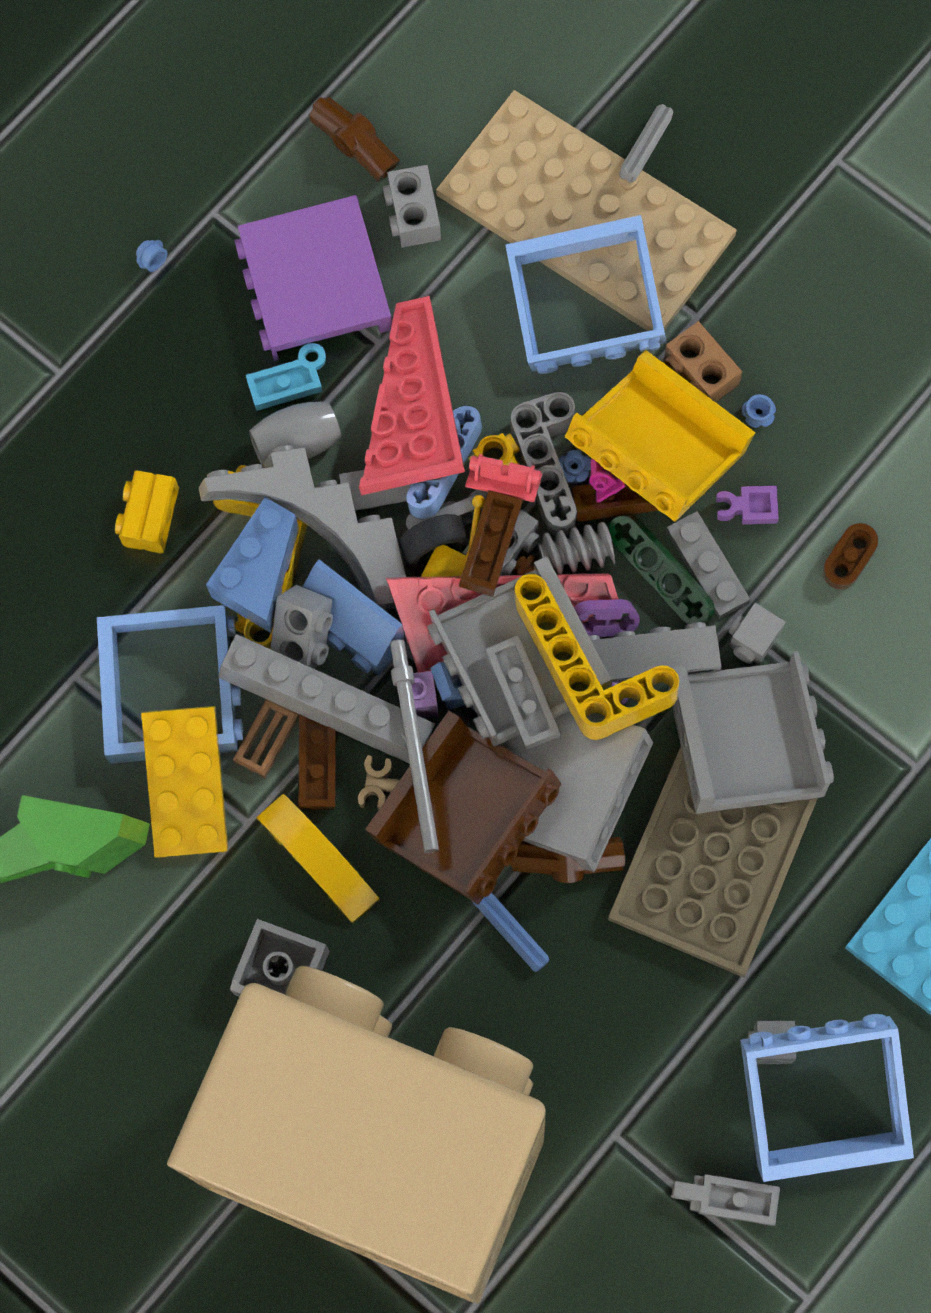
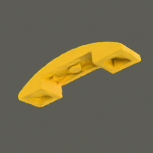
M282 794L256 817L278 843L282 844L328 895V898L352 924L380 900L342 854L287 796Z

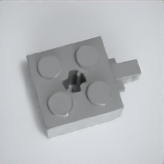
M257 919L233 977L230 990L234 995L240 997L246 985L257 983L285 995L295 969L299 966L323 970L329 955L328 947L321 942ZM282 962L285 963L284 965L288 970L287 973H281L279 977H276L272 968L280 967Z

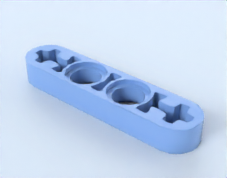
M462 406L453 411L463 464L482 431L480 414L476 408L471 406ZM460 425H464L463 428H462V433H463V434H461ZM458 474L412 484L406 495L410 513L419 519L434 516L442 506Z

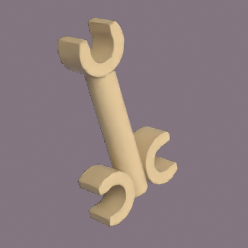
M368 755L364 762L367 773L365 788L360 791L358 802L359 806L364 808L366 798L370 795H375L379 798L377 805L379 810L386 800L384 792L391 793L400 780L387 778L392 771L390 759L386 758L385 766L382 770L375 771L372 769L373 758Z

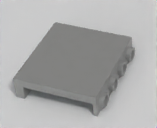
M546 556L535 561V570L527 574H536L544 579L603 690L612 687V680L548 557ZM519 578L497 587L493 597L482 594L438 616L434 609L429 611L432 624L428 625L427 628L435 645L442 643L447 655L442 657L446 668L451 676L458 675L463 685L458 687L461 698L466 707L473 705L478 715L477 718L473 719L482 739L489 737L493 747L520 735L487 657L485 649L519 635L553 717L556 718L570 711L515 606V584ZM529 592L524 594L523 597L527 600H535L539 595ZM544 622L539 625V628L543 630H551L556 627L551 622ZM560 652L554 657L558 660L566 661L572 656L567 652ZM577 682L571 685V688L581 692L588 689V686Z
M799 651L793 652L790 662L694 674L687 673L686 665L671 667L679 676L678 696L672 708L696 814L825 796L830 783H833V769L830 761H825L823 753L825 749V736L821 728L817 729L815 721L817 704L815 697L809 696L807 688L809 684V671L806 664H801Z
M568 711L554 718L561 737L526 750L521 736L518 735L501 743L500 746L545 772L548 768L551 769L561 782L556 800L551 805L546 806L539 817L536 829L531 835L526 836L523 841L574 859L581 868L595 872L653 745V741L645 728L631 725L603 739H589L583 735L571 712ZM592 713L587 716V719L598 723L602 722L605 717L599 713Z

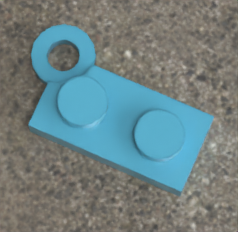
M308 343L299 350V360L246 375L256 411L322 392V386L316 370L320 369L326 361L323 347L316 343ZM310 352H315L319 357L316 361L309 362L306 360V355Z

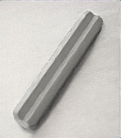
M664 104L656 107L621 166V171L619 172L621 179H626L629 183L636 181L672 119L673 110L671 107H666Z

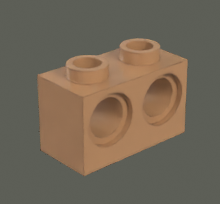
M699 321L666 344L665 365L713 401H719L740 385L741 369ZM685 350H692L698 356L695 358H686L681 354V352ZM713 375L719 379V382L709 384L703 380V377Z

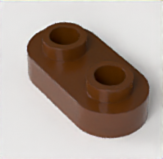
M857 523L846 529L823 567V577L828 585L835 589H847L857 581L878 546V535L871 526ZM860 540L865 544V547L858 549L854 547L853 541ZM842 568L846 571L847 575L839 577L835 574L834 570Z

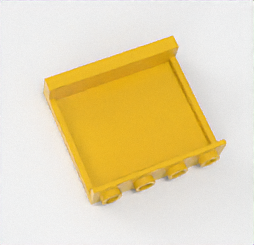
M645 350L637 358L633 370L583 416L578 413L573 416L565 438L598 462L604 469L628 485L631 490L637 492L654 505L660 512L676 522L745 454L756 432Z

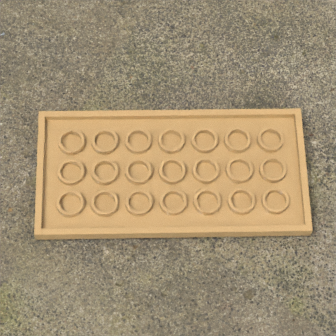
M515 90L436 189L438 197L510 243L641 215L664 331L736 236L735 228L643 170L636 181L629 183L626 179H621L619 172L625 161L624 158ZM636 240L539 261L646 331L653 330Z

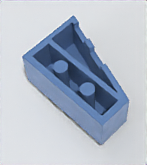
M265 497L206 584L211 598L270 633L274 624L276 599L282 594V585L286 571L289 568L299 530L294 513Z

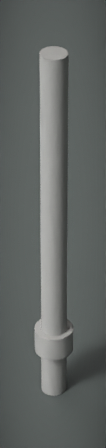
M394 640L390 642L394 665L391 675L393 686H396L398 689L424 853H434L439 851L412 690V684L415 682L413 668L408 666L404 640Z

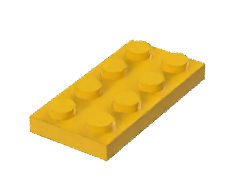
M215 706L142 712L154 856L167 857L227 852L228 840Z

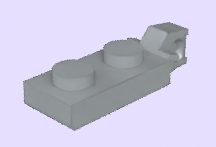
M706 1174L704 1176L695 1175L693 1184L673 1182L671 1198L691 1201L690 1210L698 1211V1214L775 1226L780 1187Z

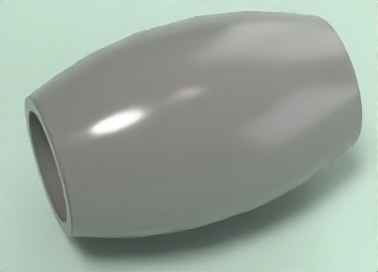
M306 402L292 405L267 416L249 430L254 451L262 467H265V460L270 453H273L272 450L284 445H293L294 449L305 447L307 459H311L326 451L341 438L337 419L328 402Z

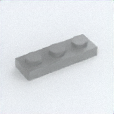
M698 511L666 528V533L693 578L713 600L714 613L718 620L750 603L748 594Z
M519 635L486 648L487 657L526 750L561 737Z

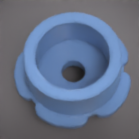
M146 240L136 251V262L140 268H146L148 271L153 272L164 264L168 253L163 248V243L160 240Z
M761 394L754 395L743 404L742 415L746 417L745 421L751 427L758 428L761 425L767 427L774 421L775 417L773 414L776 412V407L769 397ZM760 409L762 414H756V410Z
M571 450L567 452L566 456L559 458L561 468L568 483L577 484L589 477L591 460L588 456H583L581 451ZM577 464L578 468L572 469L571 465Z

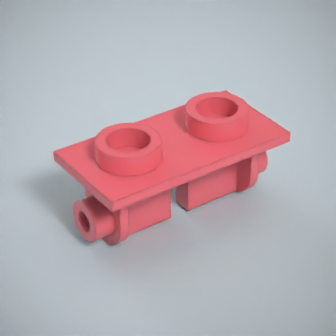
M479 454L478 457L471 456L469 463L470 472L465 487L485 492L490 490L517 499L535 502L542 473L535 470V466L532 465L531 467L510 463L509 466L503 465L501 460L484 457L483 454Z

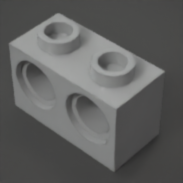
M428 165L387 172L389 185L383 186L386 206L393 205L395 215L389 216L392 236H399L401 248L440 241V223ZM405 189L415 190V192L410 195H404L400 193ZM411 219H419L422 221L418 225L407 224V222Z
M298 585L279 595L276 599L271 650L313 669L322 665L329 652L327 638L333 621L331 614L333 599Z

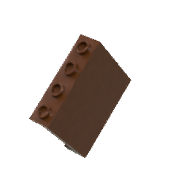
M448 711L422 748L439 851L424 853L410 766L365 830L378 844L479 905L482 899L489 896L494 890L497 878L504 867L509 866L514 861L518 847L524 838L534 832L538 825L539 817L546 806L551 805L556 800L561 782L551 769L548 768L545 772L500 745L493 747L490 739H482L480 734L467 727L459 716Z

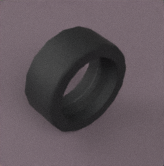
M444 514L429 518L413 526L400 538L399 546L408 567L413 571H424L436 547L446 545L462 553L468 546L470 538L459 516Z

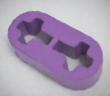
M587 600L580 602L574 607L588 636L607 637L614 636L616 633L623 631H635L640 622L637 611L628 600Z

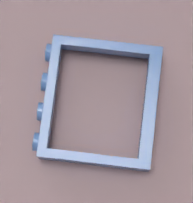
M641 215L505 244L527 361L531 371H538L539 374L551 373L558 370V366L571 363L573 367L585 366L592 363L594 358L605 356L609 360L624 357L627 351L639 349L640 352L645 350L651 352L659 349L660 344L667 343ZM636 240L653 330L539 354L522 265Z
M225 605L97 617L104 756L110 764L146 761L144 741L123 743L117 633L215 624L218 671L220 672L223 660L231 646L230 638L236 635L234 616L228 615ZM219 678L223 733L218 734L219 752H237L238 740H243L242 719H236L235 706L241 705L240 687Z
M871 1014L865 1016L862 1021L849 1023L845 1020H833L827 1022L824 1027L811 1029L808 1026H795L789 1028L786 1033L773 1035L770 1032H757L750 1035L748 1039L740 1040L757 1168L763 1182L914 1158L899 1032L890 1016ZM874 1039L882 1040L893 1132L769 1151L756 1058Z

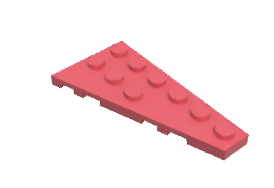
M430 296L396 303L389 336L388 356L385 357L383 366V381L379 385L371 425L369 449L366 450L364 460L366 464L364 475L361 477L359 485L361 496L465 472Z
M610 574L557 575L573 607L587 600L618 599ZM523 575L500 576L497 587ZM461 576L386 578L418 673L431 671L430 668L439 662H444L442 657L447 655L442 643L435 645L427 626L432 624L429 611L434 609L438 616L482 595L481 593L459 587Z

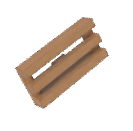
M266 699L234 756L233 762L266 779L299 718L298 713ZM270 711H276L251 759H246L245 757ZM284 716L288 717L261 766L258 765Z

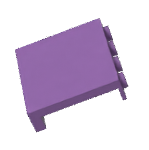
M356 195L238 226L240 239L234 240L239 260L245 258L247 260L249 268L242 270L248 290L255 289L257 299L251 300L255 319H263L265 329L259 331L264 351L271 349L274 361L279 360L277 351L378 325L380 333L391 331L392 319Z

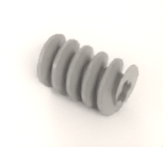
M604 522L598 523L596 534L590 525H585L583 536L574 527L570 530L569 539H567L562 530H559L556 533L555 542H553L549 533H544L541 544L538 543L540 559L547 556L558 575L563 574L564 565L568 564L573 573H577L578 562H582L586 570H590L592 559H596L602 568L605 566L606 556H609L615 565L611 535Z

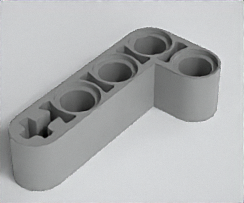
M563 392L551 393L521 403L511 413V434L520 449L518 454L522 465L528 467L532 465L535 466V470L541 471L540 485L545 481H554L558 485L556 489L551 491L544 490L539 485L535 498L545 528L548 533L555 537L559 530H562L565 536H568L571 528L576 526L577 515L576 505L550 438L567 432L575 415L574 400L567 393ZM560 408L567 411L568 414L558 418L553 416L551 412L554 409ZM523 419H529L535 424L530 428H522L518 425V422ZM533 450H542L546 453V456L542 459H533L529 456V453ZM558 503L561 516L566 517L564 521H560L558 516L555 517V505Z

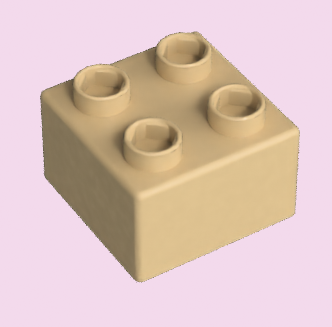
M299 966L295 969L285 995L257 983L246 985L240 994L167 1161V1165L212 1192L470 1302L480 1303L544 1143L545 1106L538 1099L529 1096L533 1087V1082L529 1079L533 1069L532 1062L504 1045L453 1027L444 1030L434 1056L388 1038L392 1024L380 1015L384 1003L379 997L351 982L315 968Z

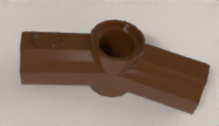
M320 97L313 104V108L309 113L311 123L329 135L336 147L349 158L354 157L377 182L384 180L388 176L387 172L393 171L399 164L400 160L376 136L375 128L361 113L352 115L330 97Z
M610 838L595 872L581 868L574 859L522 841L518 847L516 858L511 863V868L514 872L551 874L552 878L558 882L573 883L582 880L584 874L623 870V866H625V853L621 838Z

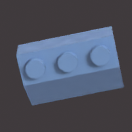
M318 560L306 579L303 588L333 599L331 607L333 621L328 631L327 643L339 652L344 649L353 656L352 662L363 672L368 673L371 670L380 676L393 660L390 642L394 640H404L405 642L403 625L321 560Z

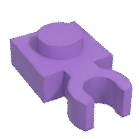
M777 486L741 487L740 496H735L727 491L719 492L716 495V502H726L730 505V509L717 512V519L720 521H728L734 518L735 515H742V525L778 523Z

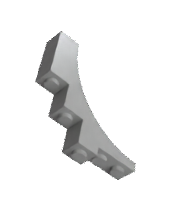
M293 445L277 447L272 450L273 453H270L265 460V468L261 464H254L242 468V472L228 474V470L213 471L207 474V478H204L198 487L201 501L230 499L261 504L266 497L294 513L296 519L310 526L332 545L347 563L364 595L383 610L395 609L386 578L406 577L392 517L380 519L379 515H371L359 519L358 523L349 483L337 484L336 480H328L316 484V488H314L305 447L294 449Z

